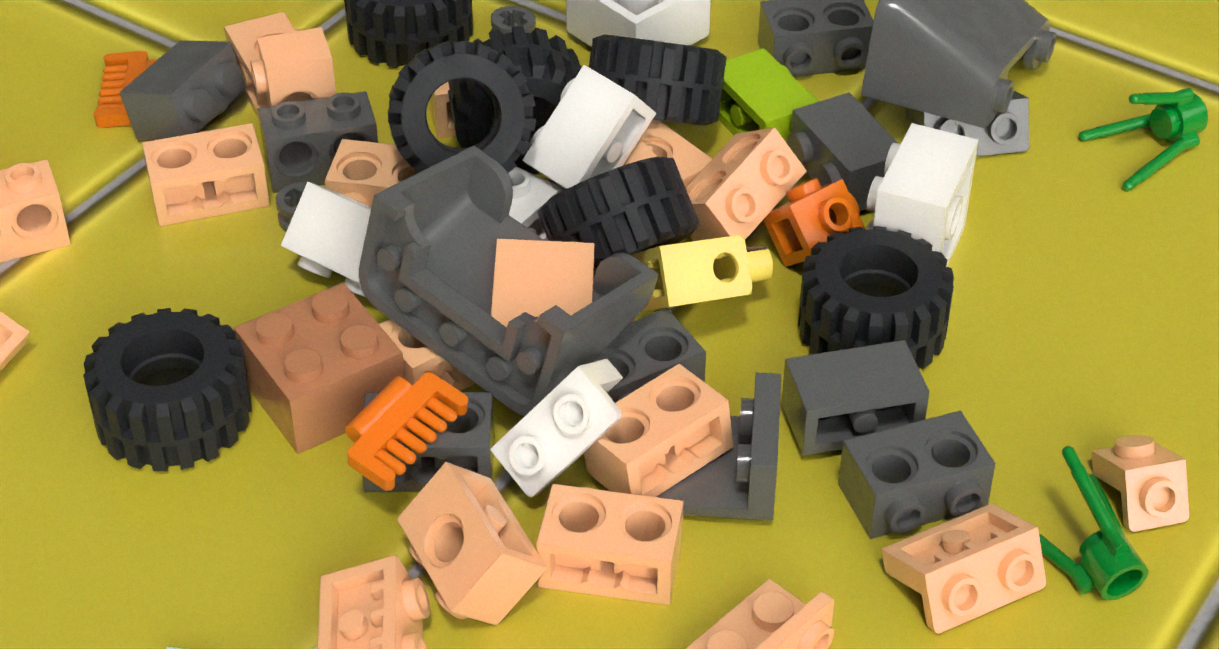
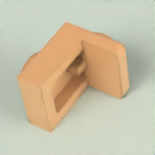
M1143 435L1121 437L1115 440L1114 447L1092 451L1093 475L1121 492L1123 524L1126 528L1135 532L1182 523L1188 520L1189 503L1185 458L1155 443L1152 437Z

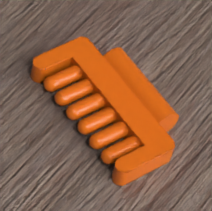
M147 51L111 53L103 57L106 67L103 69V82L100 86L102 90L99 92V106L93 112L98 128L131 125L119 92L157 61L156 59L149 60Z
M432 372L424 373L413 385L406 379L396 376L345 427L347 436L354 442L348 449V465L383 490H392L395 487V474L403 475L406 471V466L387 451L406 464L415 463L416 454L399 443L398 440L416 453H424L427 449L426 443L407 430H410L427 443H434L437 439V434L429 427L439 433H443L447 429V423L431 411L448 422H454L457 419V415L462 416L467 413L468 397ZM418 419L427 424L429 427L418 421Z

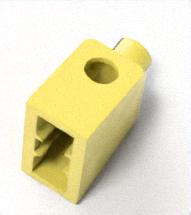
M742 235L664 245L631 255L659 274L652 298L641 312L750 295L753 289L752 282L769 280L773 273V262L769 249L765 245L746 248Z

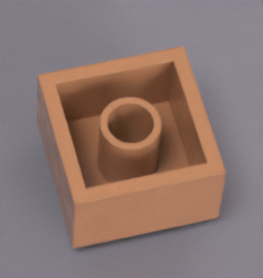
M344 282L234 327L236 340L241 341L249 390L297 454L346 433L345 427L364 409L365 393H380L396 376L405 379L402 351Z

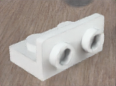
M608 359L578 366L490 449L527 496L533 497L541 493L621 419L622 412L608 395V392L623 377Z

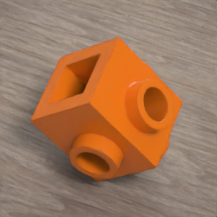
M816 177L786 191L790 201L771 210L763 219L785 267L804 262L806 256H811V248L818 242H827V236L835 232L846 234L849 228L862 227L866 230L859 216L858 203L853 195L848 192L843 179L821 187Z

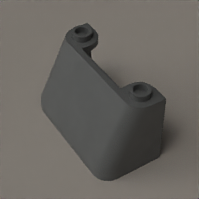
M879 0L873 21L861 95L985 129L994 119L997 112L1006 113L1014 91V81L1007 80L1009 70L1019 59L1023 60L1024 68L1036 70L1042 62L1048 63L1054 51L1057 34L1049 31V20L1025 0Z
M472 146L374 195L359 264V282L366 298L375 308L487 392H492L495 398L512 411L526 416L573 370L580 365L592 363L634 320L652 298L659 274L627 253H615L601 261L595 275H593L591 304L573 315L568 314L557 305L540 314L539 317H534L524 312L509 321L507 327H505L491 316L497 239L545 240L509 215L513 199V188L509 174L496 160L477 147Z

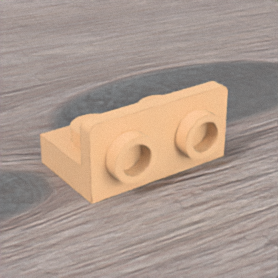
M992 503L881 549L885 573L922 595L927 627L936 633H942L1039 591L1046 585L1038 527Z
M397 555L321 576L317 649H428L423 638V619L428 618L430 615V603L423 582L419 578H411Z
M769 578L686 649H828L834 637V629L831 628L834 599L822 591L805 604Z

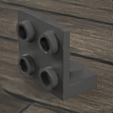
M756 372L754 398H741L740 416H730L734 447L657 497L684 501L683 515L773 521L778 462L781 374Z

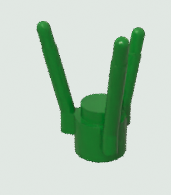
M1185 88L1176 92L1131 94L1129 96L1131 104L1157 106L1150 114L1082 131L1079 133L1078 138L1081 141H1088L1150 126L1158 138L1174 142L1123 182V189L1130 191L1181 152L1200 144L1197 134L1203 132L1207 126L1208 111L1205 103L1198 95L1193 93L1191 88Z
M1066 446L1062 449V455L1100 531L1090 535L1081 544L1079 553L1082 558L1079 565L1042 534H1039L1042 554L1071 578L1081 594H1086L1096 588L1103 599L1117 600L1127 596L1142 585L1148 576L1149 570L1127 540L1097 477L1093 474H1088L1075 449L1071 446Z

